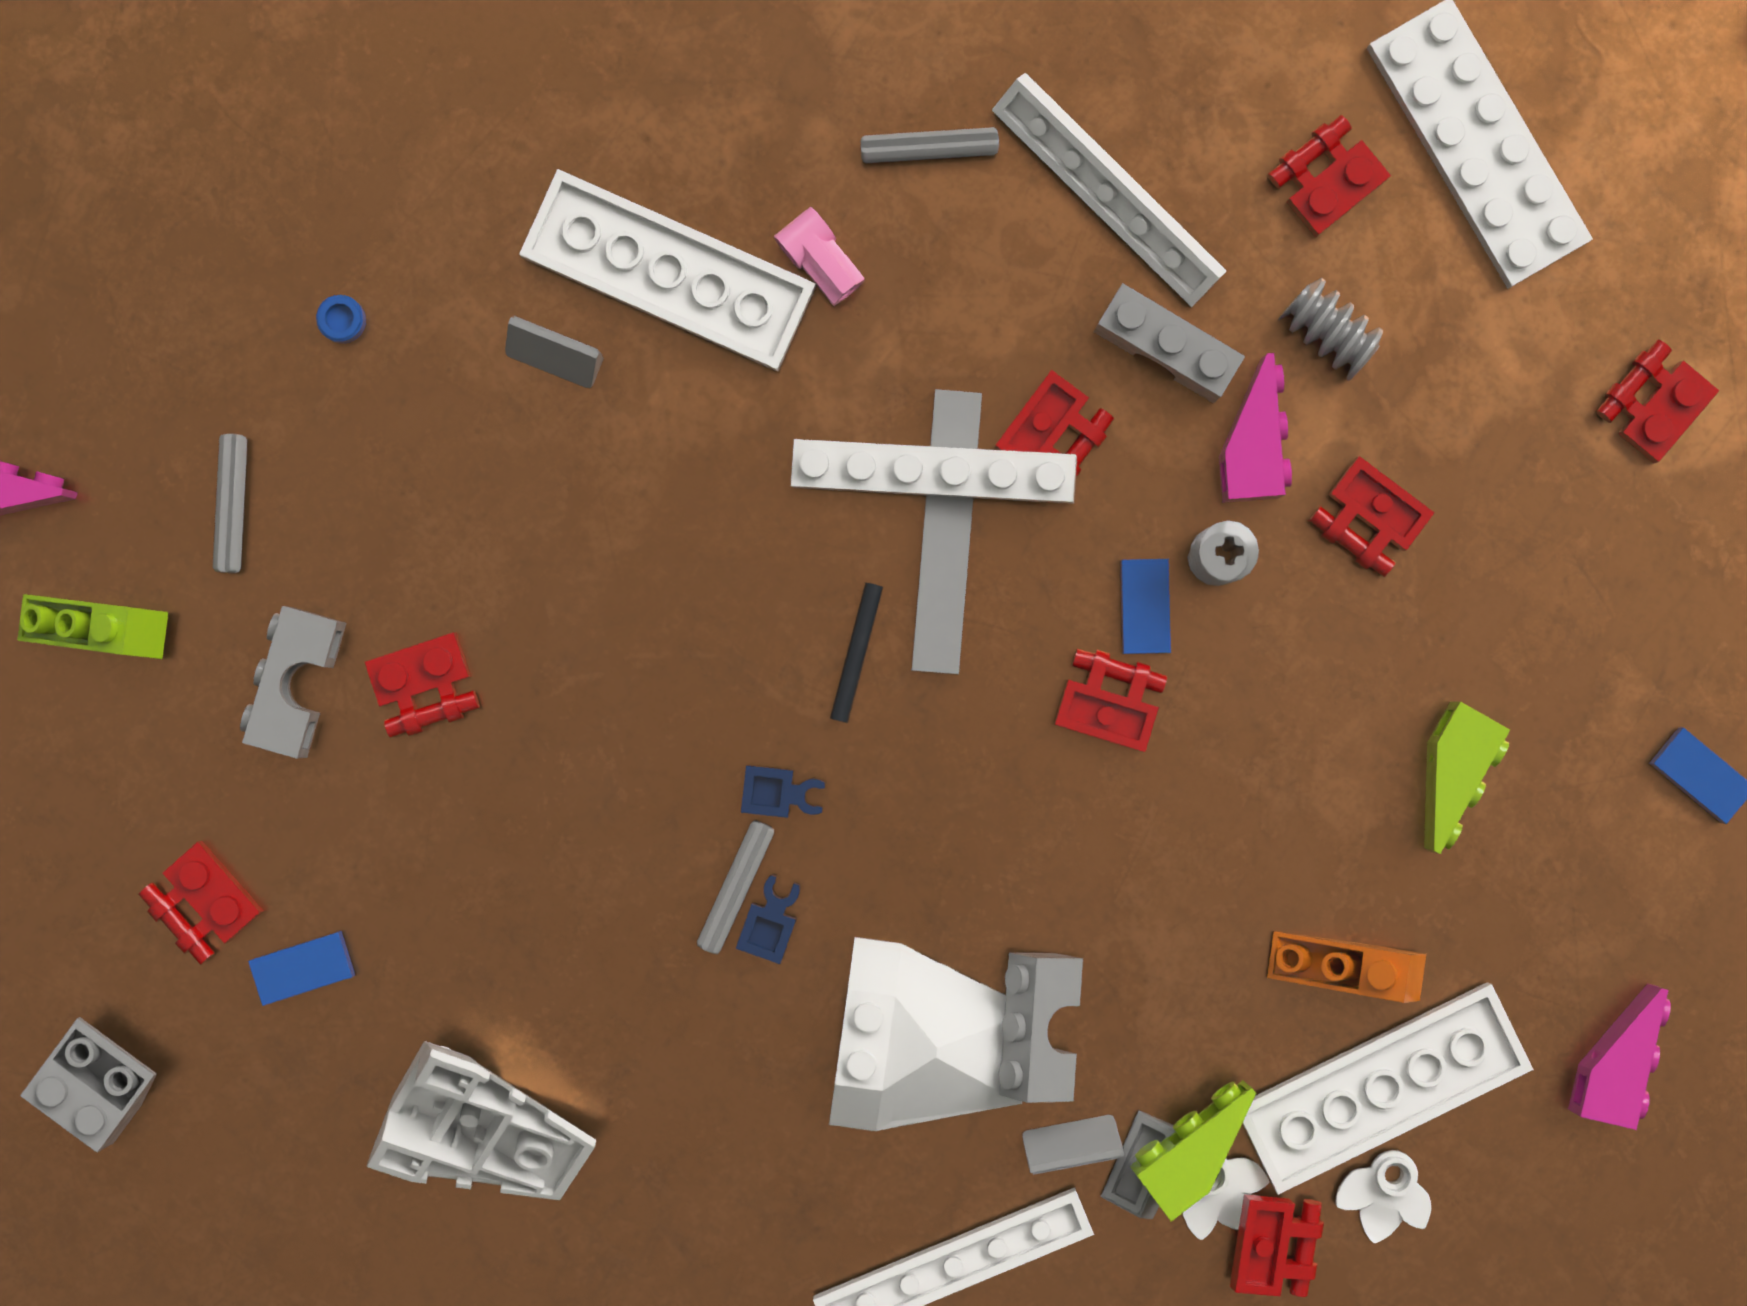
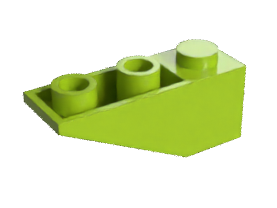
M23 594L17 641L162 659L168 612Z
M1462 702L1449 703L1427 742L1424 848L1441 854L1444 847L1450 849L1457 841L1463 825L1458 823L1467 806L1473 808L1478 803L1486 787L1482 779L1490 765L1496 767L1501 762L1509 747V742L1505 741L1510 729Z
M1242 1080L1237 1085L1234 1082L1224 1085L1211 1097L1213 1101L1211 1105L1199 1114L1196 1111H1192L1184 1115L1174 1124V1133L1161 1143L1158 1140L1149 1142L1136 1153L1135 1158L1137 1161L1130 1165V1168L1171 1222L1210 1193L1256 1096V1092L1245 1081Z

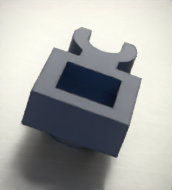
M746 765L741 813L788 818L789 807L792 804L798 805L800 810L806 814H820L823 807L808 804L805 799V793L810 788L824 789L825 782L812 778L805 780L800 785L792 784L794 770Z
M771 874L764 885V896L767 900L766 906L755 903L751 904L736 949L781 964L797 919L784 914L786 907L796 902L800 893V884L794 883L791 893L787 897H778L773 891V885L776 882L777 876Z

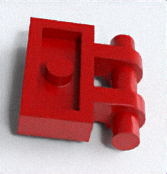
M1343 115L1338 116L1329 125L1322 123L1312 131V138L1296 151L1291 149L1279 158L1280 164L1268 173V178L1278 189L1290 179L1298 186L1300 190L1287 200V204L1315 238L1391 177V174L1363 140H1360L1348 151L1343 147L1340 139L1352 130L1351 124ZM1322 153H1325L1332 164L1314 178L1307 166Z
M1656 340L1647 352L1641 351L1632 361L1634 368L1620 384L1614 383L1605 393L1607 399L1596 411L1608 423H1611L1620 412L1628 417L1630 420L1618 434L1653 464L1660 462L1719 392L1714 385L1684 360L1677 363L1669 373L1663 367L1662 362L1672 352V349L1661 340ZM1649 380L1657 388L1642 405L1636 400L1634 395Z
M1051 370L994 447L1004 451L1060 453L1053 446L1069 426L1079 435L1065 453L1077 455V478L1082 471L1079 467L1093 447L1099 448L1107 438L1105 431L1114 421V417L1104 409L1099 408L1092 419L1088 421L1078 412L1089 397Z
M1358 456L1328 494L1343 506L1334 517L1319 506L1309 521L1323 531L1321 536L1331 544L1338 542L1356 556L1355 562L1367 570L1371 567L1385 577L1396 563L1382 553L1387 544L1391 542L1400 550L1406 551L1435 512L1362 457ZM1355 516L1376 531L1369 542L1348 527Z
M456 632L364 662L379 707L398 702L400 715L384 720L385 729L390 738L406 732L408 736L423 732L424 726L445 719L451 723L463 719V713L480 708L474 690L457 695L454 686L455 682L471 677ZM438 688L441 701L418 709L414 696Z
M1077 648L1072 666L1089 671L1086 684L1067 680L1054 725L1146 752L1159 707L1141 702L1145 689L1162 694L1167 681V675L1150 671L1151 666L1144 663L1136 662L1134 666L1111 659L1108 652L1096 649L1095 653H1091ZM1104 676L1129 683L1126 697L1101 690Z
M203 841L196 842L162 873L174 886L170 892L164 895L152 882L138 894L150 907L147 913L155 922L161 920L178 939L175 942L177 947L184 954L189 952L200 965L204 964L215 954L204 941L210 933L214 931L224 944L228 943L264 911ZM184 900L202 918L194 927L176 909Z
M1244 1194L1230 1287L1235 1293L1281 1297L1283 1278L1291 1279L1290 1294L1298 1297L1308 1296L1310 1280L1316 1278L1318 1266L1313 1261L1316 1241L1322 1238L1324 1222L1320 1220L1321 1202L1304 1199L1301 1216L1293 1218L1295 1204L1289 1198ZM1290 1237H1298L1295 1257L1286 1259Z

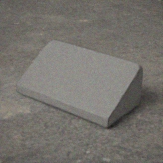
M516 316L514 318L511 317L509 320L505 352L508 357L585 388L593 386L604 359L598 349Z
M1138 1111L1123 1145L1124 1156L1117 1159L1101 1197L1139 1218L1153 1219L1159 1205L1130 1168V1165L1137 1161L1135 1158L1136 1153L1146 1144L1153 1140H1158L1161 1143L1174 1133V1125L1145 1112Z
M1104 1115L1026 1130L1022 1134L1027 1164L1030 1173H1033V1175L1119 1159L1124 1156L1123 1146L1113 1115Z

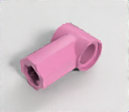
M812 207L806 209L773 236L788 258L798 269L803 268L833 306L846 299L865 282V278L835 243L836 237L831 229Z

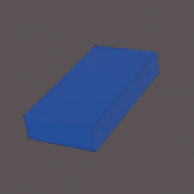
M1169 559L1120 560L1122 654L1171 653Z
M1678 727L1649 763L1722 824H1727L1747 800V780L1684 727Z
M342 931L248 961L262 1006L355 976Z

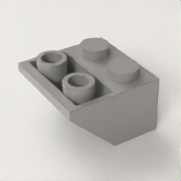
M79 1017L20 1096L98 1153L113 1144L143 1104L157 1073Z

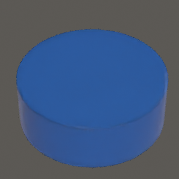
M334 295L321 303L317 310L316 322L320 332L326 338L335 343L346 344L355 341L361 336L366 326V315L362 306L353 298L346 295Z

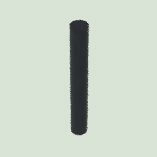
M865 582L830 719L845 723L849 721L883 591L882 586Z

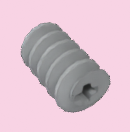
M1320 278L1308 284L1278 320L1292 314L1294 318L1289 330L1293 333L1306 326L1308 331L1304 343L1308 345L1320 338L1322 344L1318 355L1323 357L1335 351L1337 354L1332 367L1336 370L1349 363L1351 368L1346 379L1350 381L1379 349L1383 330L1378 327L1365 333L1369 318L1366 315H1362L1351 321L1350 318L1354 305L1350 302L1337 309L1336 304L1340 293L1335 290L1323 297L1321 294L1326 280Z
M1224 521L1216 523L1199 533L1191 544L1190 553L1187 558L1189 567L1196 578L1206 584L1220 586L1241 580L1248 575L1257 563L1259 548L1257 539L1249 528L1239 522ZM1221 546L1223 551H1230L1231 559L1225 561L1224 557L1216 556L1215 549Z

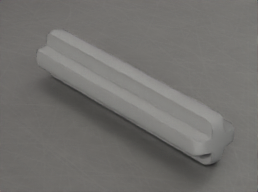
M994 127L865 135L861 137L860 141L861 158L865 163L995 155L999 150V135Z
M223 434L219 438L213 569L220 573H237L241 569L247 439L239 434Z
M753 821L750 824L697 940V946L712 954H718L721 951L774 835V829L760 821Z

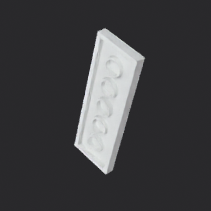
M1444 0L1368 45V52L1507 289L1593 240L1453 0Z
M559 169L555 173L519 254L525 260L777 372L816 288V283Z
M1487 982L1256 1095L1242 1124L1274 1190L1279 1195L1534 1069L1492 984Z

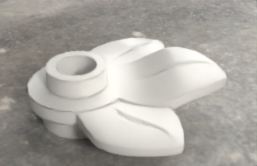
M1396 1150L1385 1151L1379 1154L1373 1160L1370 1167L1351 1171L1342 1181L1336 1194V1206L1344 1210L1359 1209L1361 1225L1373 1243H1378L1391 1235L1402 1220L1416 1228L1425 1229L1431 1213L1429 1194L1417 1183L1418 1171L1415 1163L1408 1155ZM1391 1166H1398L1400 1168L1399 1178L1392 1182L1385 1179L1386 1170Z
M1244 1157L1225 1159L1210 1193L1182 1213L1190 1231L1198 1239L1203 1240L1213 1230L1217 1220L1225 1226L1238 1230L1244 1194L1251 1195L1269 1184V1179L1263 1169L1254 1161Z

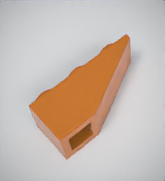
M1274 931L1267 978L1401 1003L1420 1001L1426 954Z

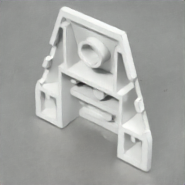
M855 937L829 1125L879 1131L1022 1104V1101L999 1095V1068L1002 1064L1003 1049L1002 1021L1005 1016L1006 995L942 963L940 964L902 943Z
M424 1041L392 1097L368 1159L367 1167L410 1182L426 1184L428 1176L454 1179L456 1180L457 1188L471 1189L472 1182L501 1185L500 1193L560 1200L595 1148L596 1140L481 1066L470 1056Z

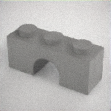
M1123 283L1093 331L1133 356L1134 354H1140L1162 365L1175 376L1174 380L1213 404L1222 396L1245 358L1241 353Z
M282 606L280 614L275 613L267 631V640L272 641L267 659L262 658L259 661L254 675L253 684L258 686L254 704L246 706L240 723V730L245 732L242 743L296 759L307 758L320 713L303 708L296 703L291 695L290 682L296 670L309 663L321 667L334 668L347 623L288 606Z
M1009 953L1008 969L1005 975L1007 989L1005 1016L1002 1021L1003 1049L1002 1064L999 1068V1095L1026 1103L1074 1101L1077 1054L1052 1048L1048 1040L1047 1031L1049 1021L1058 1009L1065 1006H1080L1083 958L1057 953Z

